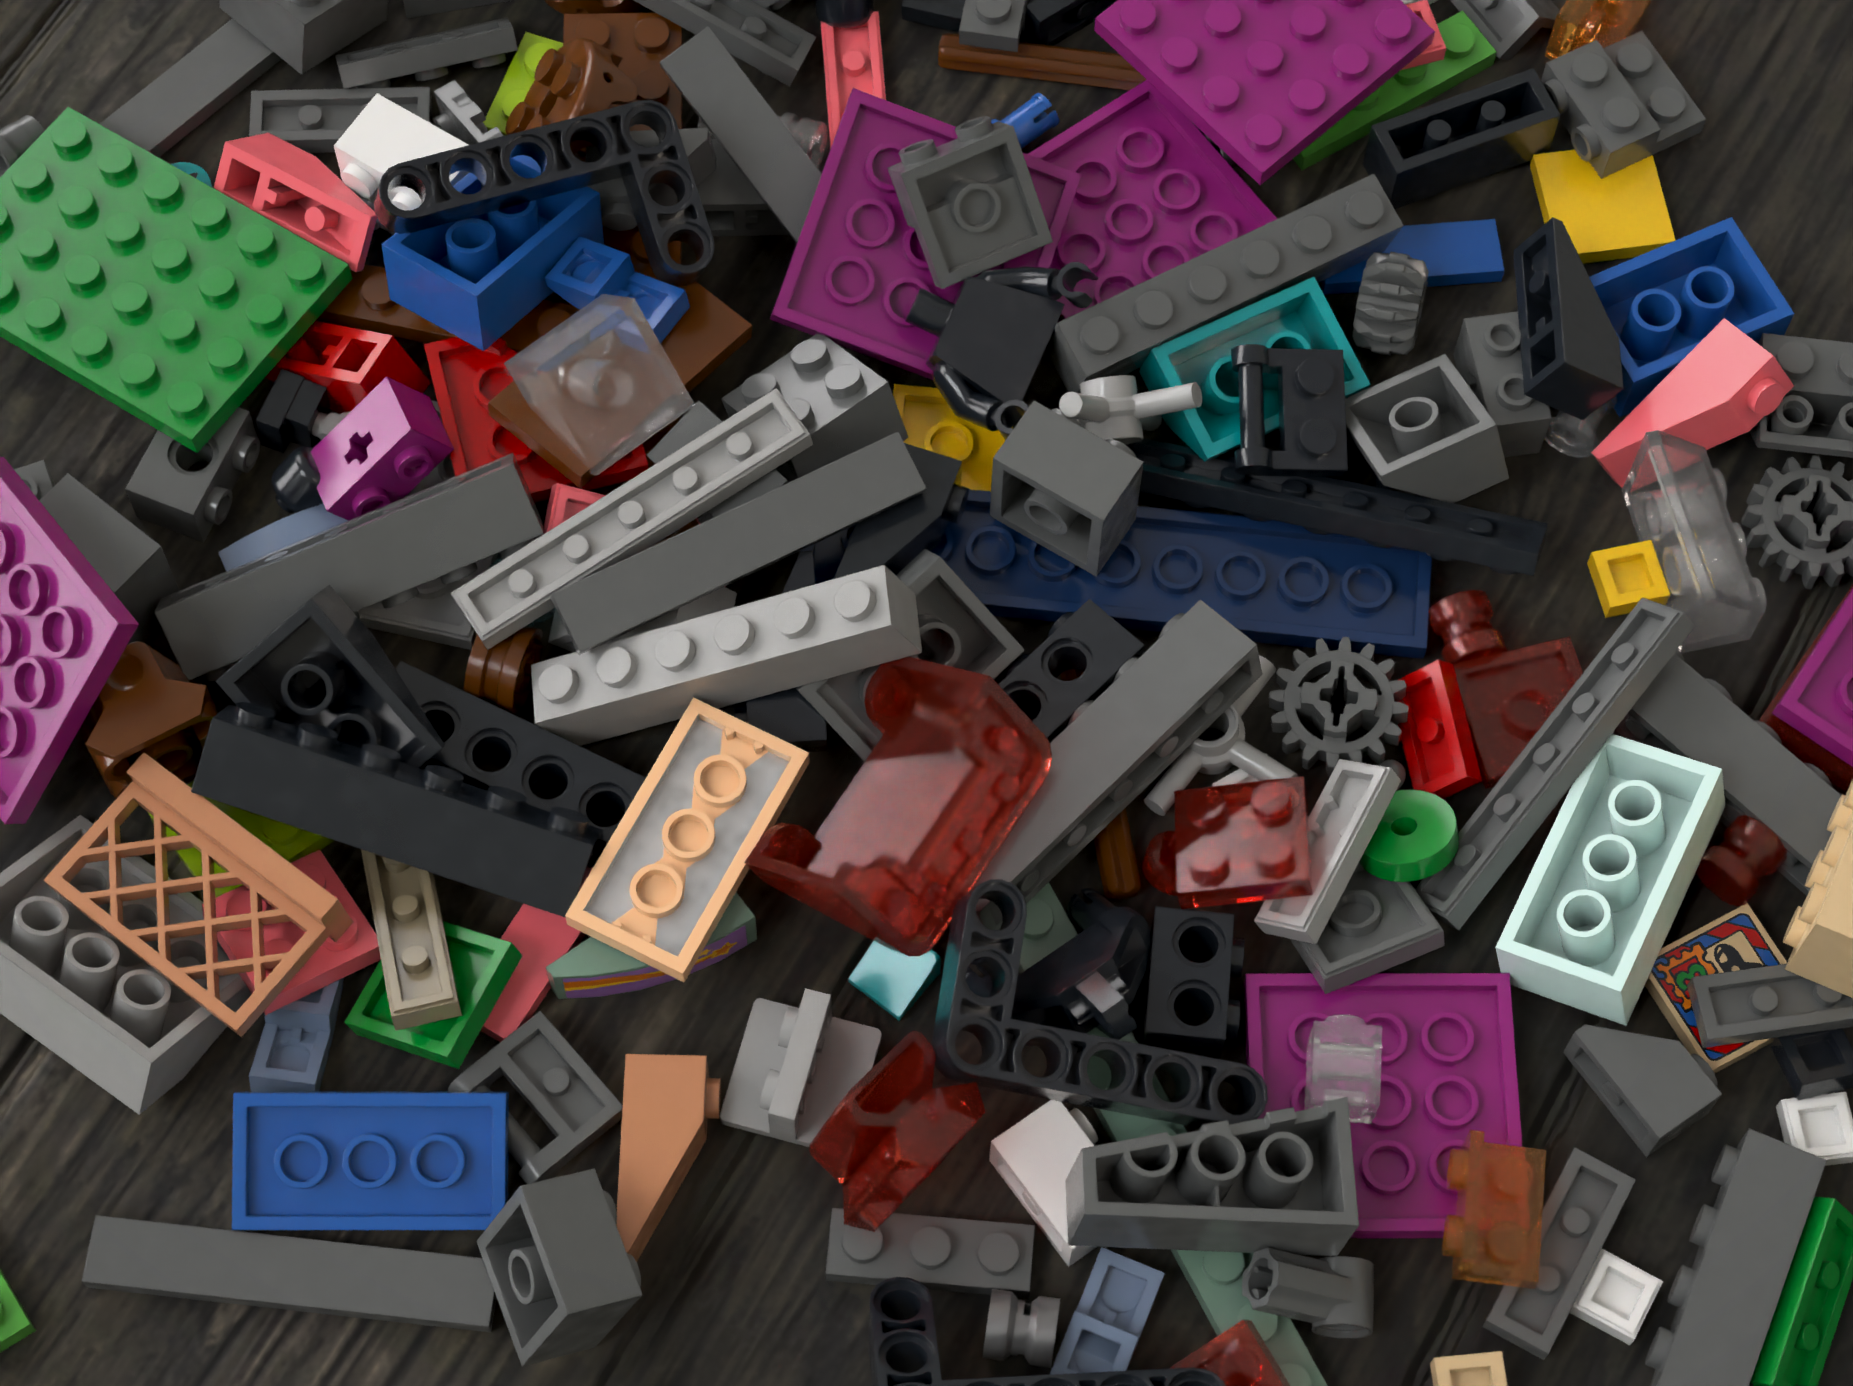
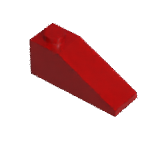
M315 321L265 377L275 382L280 370L284 369L303 376L305 380L327 387L330 409L340 414L352 411L386 376L422 394L431 383L393 335Z

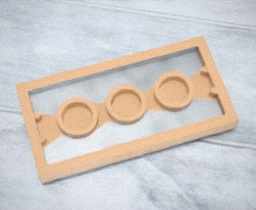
M693 697L565 915L567 925L685 983L809 765V752Z

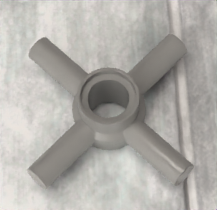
M1109 376L1080 383L1081 393H1065L1060 399L1059 408L1064 416L1076 418L1082 428L1104 440L1114 439L1128 445L1143 440L1142 430H1156L1161 424L1162 414L1200 407L1202 404V393L1199 385L1193 382L1138 394L1135 376Z
M1259 656L1263 675L1207 728L1220 730L1225 735L1216 741H1203L1197 738L1174 760L1149 792L1144 802L1153 812L1164 816L1198 772L1214 775L1227 771L1233 765L1283 796L1291 790L1297 779V773L1245 742V727L1241 719L1243 713L1276 672L1275 666L1269 660Z

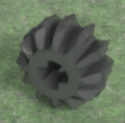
M1391 251L1390 254L1374 252L1369 257L1363 270L1353 323V339L1356 346L1370 349L1373 353L1389 356L1391 354L1407 355L1414 348L1428 285L1429 271L1425 262L1411 258L1408 254Z

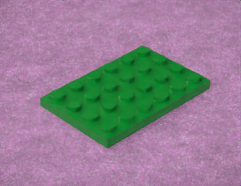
M67 107L0 177V337L196 453L202 449L353 279L349 264L70 107Z

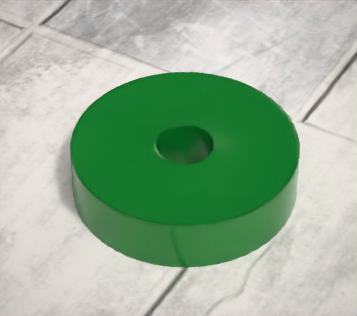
M1396 791L1359 861L1360 865L1373 876L1393 882L1417 881L1438 873L1452 861L1459 846L1458 828L1453 809L1445 800L1426 791Z

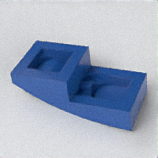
M581 236L575 240L544 277L547 287L583 313L599 320L623 335L654 349H657L690 308L686 290L635 272L630 254Z

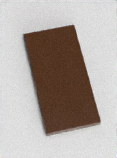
M650 264L639 272L659 280L651 269ZM696 281L690 285L679 287L686 290L690 308L657 349L639 343L599 320L588 316L488 402L489 416L581 489L752 337V324Z

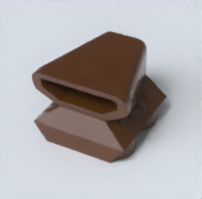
M136 641L128 644L81 725V736L111 795H114L115 799H117L133 781L127 774V770L143 753H146L185 784L194 780L211 720L218 714V711L207 685H202L198 678L188 680L178 664L147 644Z

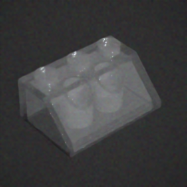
M1659 430L1646 432L1622 492L1639 541L1652 540L1670 592V597L1665 606L1684 612L1696 625L1678 649L1682 654L1748 640L1752 637L1766 611V595L1761 581L1757 577L1752 578L1745 560L1747 546L1744 532L1739 523H1732L1725 504L1727 488L1723 474L1720 469L1712 468L1705 447Z

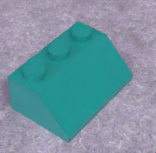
M1315 277L1151 349L1139 370L1149 391L1193 382L1199 385L1202 393V404L1200 407L1162 414L1161 416L1165 424L1204 462L1241 446L1238 372L1232 370L1231 349L1236 346L1258 344L1267 348L1343 350L1345 398L1365 390L1371 385ZM1263 374L1265 435L1279 429L1277 374Z

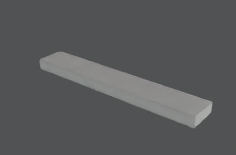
M776 388L451 592V595L486 649L489 650L555 608L550 598L552 593L652 547L812 446L811 435Z

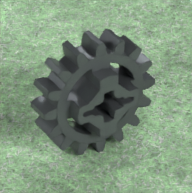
M1813 455L1807 468H1801L1794 457L1787 458L1781 473L1770 466L1765 471L1760 483L1754 484L1746 500L1749 506H1747L1741 519V525L1753 528L1745 544L1747 548L1762 547L1765 552L1758 563L1762 568L1771 566L1773 563H1777L1782 567L1779 576L1780 581L1785 583L1791 578L1793 573L1802 575L1804 588L1811 589L1818 576H1823L1830 587L1838 585L1844 572L1853 577V479L1847 481L1842 477L1844 463L1838 462L1831 471L1822 469V462L1819 456ZM1798 491V494L1795 495V496H1793V495H1786V494H1789V493ZM1783 497L1781 502H1776L1778 499ZM1843 542H1849L1848 544H1846L1844 547H1842V548L1840 549V547L1842 546ZM1828 548L1839 549L1834 552L1826 553V550Z
M1342 637L1339 648L1335 651H1329L1327 644L1322 638L1317 639L1315 656L1309 658L1304 652L1297 649L1293 652L1292 657L1295 671L1293 672L1285 668L1277 670L1276 683L1283 690H1274L1269 693V708L1280 711L1271 717V729L1273 733L1288 732L1282 740V750L1286 755L1298 749L1304 751L1302 768L1309 770L1317 760H1322L1326 762L1327 776L1330 777L1339 759L1362 763V758L1368 755L1371 760L1380 764L1385 761V749L1382 742L1390 745H1399L1402 730L1396 724L1407 722L1409 706L1397 701L1406 697L1407 686L1404 680L1389 682L1394 674L1395 663L1392 659H1388L1376 665L1373 662L1374 645L1367 644L1357 654L1351 652L1349 637ZM1329 672L1316 683L1309 682L1314 677ZM1354 674L1364 678L1374 689L1365 688ZM1342 687L1344 688L1343 700L1346 701L1344 714H1340L1339 725L1335 727L1333 726L1334 713H1331L1333 700L1337 699L1338 689ZM1302 724L1313 725L1323 737V740L1309 733ZM1361 730L1370 731L1357 740L1347 742Z

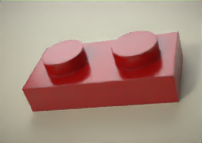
M1436 660L1398 679L1404 680L1407 686L1406 697L1397 702L1409 706L1407 722L1399 723L1398 727L1402 730L1401 740L1413 790L1426 791L1444 799L1481 782L1482 778L1454 665L1442 660Z

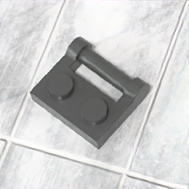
M541 1011L462 1072L448 1088V1092H492L489 1089L491 1084L503 1075L552 1131L556 1138L541 1149L509 1112L508 1153L521 1167L519 1176L526 1184L555 1178L564 1165L622 1119L623 1105Z

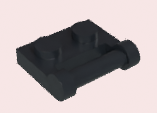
M1245 344L1232 348V370L1238 372L1241 449L1235 451V472L1241 475L1343 477L1348 471L1343 350L1267 348L1258 344ZM1263 374H1277L1280 451H1272L1265 448Z

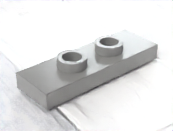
M1339 759L1254 920L1264 933L1317 944L1401 782L1392 768Z

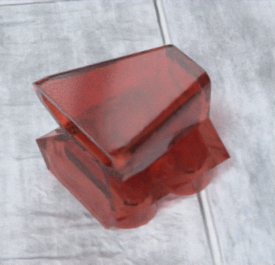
M918 1031L908 1033L848 1091L809 1144V1151L812 1157L843 1186L845 1225L875 1232L943 1162L986 1112L976 1082L932 1088L936 1055L931 1044Z

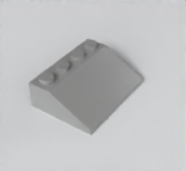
M79 815L0 873V1014L140 1115L187 1075L226 1029L227 1025L45 883L44 879L93 825L92 822ZM108 840L103 844V846H108ZM139 856L121 858L122 887L156 882V869ZM109 860L86 863L69 883L81 893L110 889ZM190 892L169 895L170 924L204 920L202 904L204 902ZM157 897L123 901V926L129 930L158 926ZM110 903L98 905L110 915ZM205 934L170 939L171 963L177 968L206 964ZM158 941L145 942L159 953ZM217 941L218 962L230 961ZM239 973L219 976L220 1001L236 1013L251 996V992ZM207 978L194 980L207 990Z

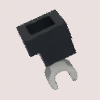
M281 369L256 419L261 445L282 453L285 452L289 442L313 448L318 437L322 440L350 412L341 414L330 413L327 387Z

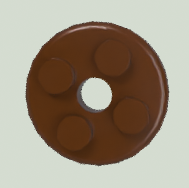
M582 37L569 41L558 51L553 48L547 50L536 67L535 81L524 101L520 102L513 109L508 118L505 128L506 134L510 135L606 110L610 104H629L637 98L638 89L633 80L617 68L623 57L593 40ZM576 140L570 143L573 155L581 148L595 146L586 140Z

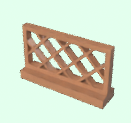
M143 753L127 770V774L133 781L46 876L44 881L61 897L242 1037L325 940L330 937L337 942L353 921L335 896L203 796L192 793L191 787L146 753ZM140 805L154 816V839L121 844L120 826ZM166 826L178 834V836L166 837ZM108 840V846H103V844ZM196 848L201 852L202 876L168 881L167 851ZM155 853L156 882L122 887L121 858ZM109 860L110 889L81 893L69 883L86 863ZM214 863L226 872L214 874ZM243 884L250 889L251 913L216 918L215 888ZM203 890L204 920L170 924L169 895ZM157 897L158 926L129 930L123 926V901ZM262 899L272 906L274 910L263 911ZM110 903V915L98 905ZM291 921L305 932L289 952L265 955L263 925ZM252 927L253 957L218 962L217 932ZM205 934L206 964L177 968L171 963L170 939ZM158 941L159 953L145 942ZM266 969H273L266 977ZM254 971L255 991L235 1013L220 1001L219 976ZM207 978V990L194 980Z

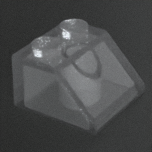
M602 294L504 363L529 407L589 468L590 473L598 476L695 405L635 298Z

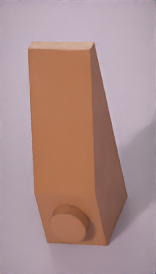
M626 1054L616 1226L626 1252L631 1254L636 1262L706 1142L707 1118H720L721 1078H709L707 1056Z

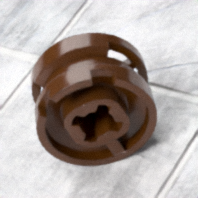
M527 625L489 650L486 649L477 635L466 668L464 691L482 700L485 697L486 700L497 703L499 708L518 715L523 710L531 694L530 690L527 689L532 678L531 664L541 661L543 646L535 644L534 638L541 640L543 636L542 630Z

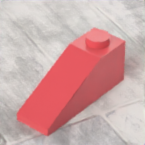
M271 133L225 142L214 189L349 264L350 270L354 272L363 271L377 216L375 211L347 187L341 179L316 156Z
M1724 318L1591 453L1612 480L1621 488L1749 432L1764 416L1777 409L1783 397L1794 385L1771 353Z

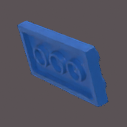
M509 1092L233 1093L232 1230H486L508 1202Z

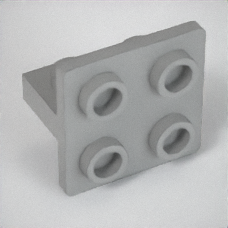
M805 988L799 1008L762 998L756 999L753 1003L720 1112L721 1123L741 1130L846 1156L851 1148L880 1047L881 1031L878 1028L832 1017L830 994Z

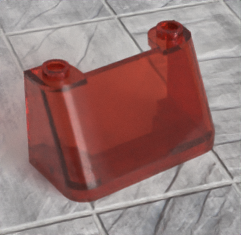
M905 657L881 664L872 676L865 693L866 714L883 736L816 834L813 836L805 828L793 823L774 825L761 837L744 863L765 883L880 945L906 956H921L929 952L939 941L951 923L956 903L964 894L975 887L1045 782L1051 769L1052 752L1046 736L989 675L917 658Z

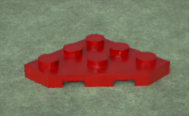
M457 336L424 344L442 423L454 447L450 456L455 477L514 453L535 503L549 500L551 488L556 483L579 488L489 416L488 402L536 361L507 347L506 341L501 338L496 340L485 351ZM641 436L581 489L592 490L629 481L647 470L649 466Z

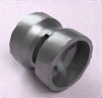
M992 1289L982 1358L1003 1361L1010 1355L1018 1356V1354L1025 1355L1024 1357L1030 1365L1051 1368L1060 1299L1039 1296L1030 1304L1025 1303L1024 1300H1018L1011 1291Z

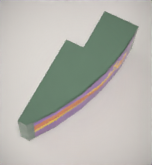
M737 892L690 974L727 958L757 940L755 916ZM593 937L588 938L546 967L551 990L558 999L602 997L643 990L676 980V978Z

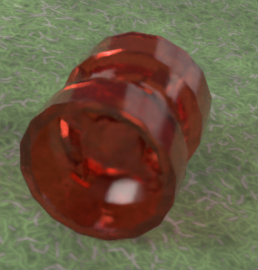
M1468 590L1445 597L1429 609L1428 618L1433 632L1437 636L1442 637L1445 644L1441 652L1443 660L1454 665L1456 675H1468L1488 669L1499 663L1507 655L1508 650L1501 632L1492 627L1490 620L1494 611L1485 591Z
M1742 815L1737 816L1723 833L1724 841L1719 846H1711L1705 851L1696 870L1700 880L1713 894L1726 903L1737 907L1745 906L1759 889L1758 881L1762 876L1773 875L1787 859V850L1771 829L1752 817Z

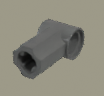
M1265 1248L1254 1252L1250 1265L1243 1272L1242 1296L1249 1299L1252 1310L1312 1323V1332L1314 1334L1328 1338L1358 1339L1373 1334L1374 1264L1371 1261L1347 1256L1314 1259L1272 1248Z

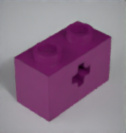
M386 376L310 453L320 472V482L317 490L326 511L349 521L403 499L454 450V447L430 397Z

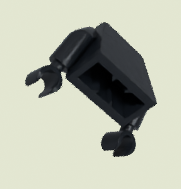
M1071 262L1061 270L1057 268L1024 266L983 271L977 277H967L953 303L922 288L919 289L905 322L937 336L927 358L926 365L933 370L934 384L957 417L990 431L999 430L1003 438L1007 439L1013 430L1012 426L1020 421L1029 408L1022 399L1065 304L1057 300L1063 295L1078 308H1086L1092 303V298L1086 293L1074 292V287L1080 280L1091 279L1094 281L1098 279L1085 264Z

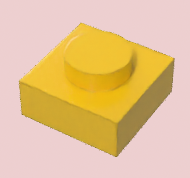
M1652 540L1591 552L1587 565L1605 618L1630 613L1642 598L1666 605L1670 592Z

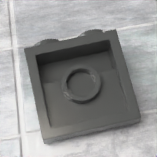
M1643 31L1605 48H1602L1600 43L1595 40L1546 63L1541 79L1542 84L1560 113V121L1571 135V141L1576 153L1582 160L1591 163L1601 179L1701 133L1706 121L1702 112Z
M989 116L974 118L958 125L955 128L957 139L936 147L934 140L928 139L901 149L899 156L902 162L887 168L907 225L915 228L934 284L941 289L1053 242L1014 127L999 121L992 124Z

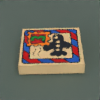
M1746 903L1661 948L1645 983V987L1690 1055L1697 1054L1702 1057L1715 1074L1771 1044L1774 1038L1702 1048L1687 988L1691 978L1787 964V961L1749 904Z

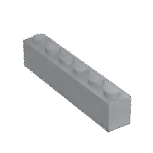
M885 565L605 643L581 655L574 652L531 664L535 724L578 746L681 719L693 697L718 709L922 653L915 593Z

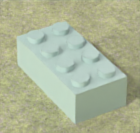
M1615 734L1610 735L1572 784L1495 947L1501 973H1510V985L1616 1023L1627 1025L1724 811L1725 796L1721 768Z

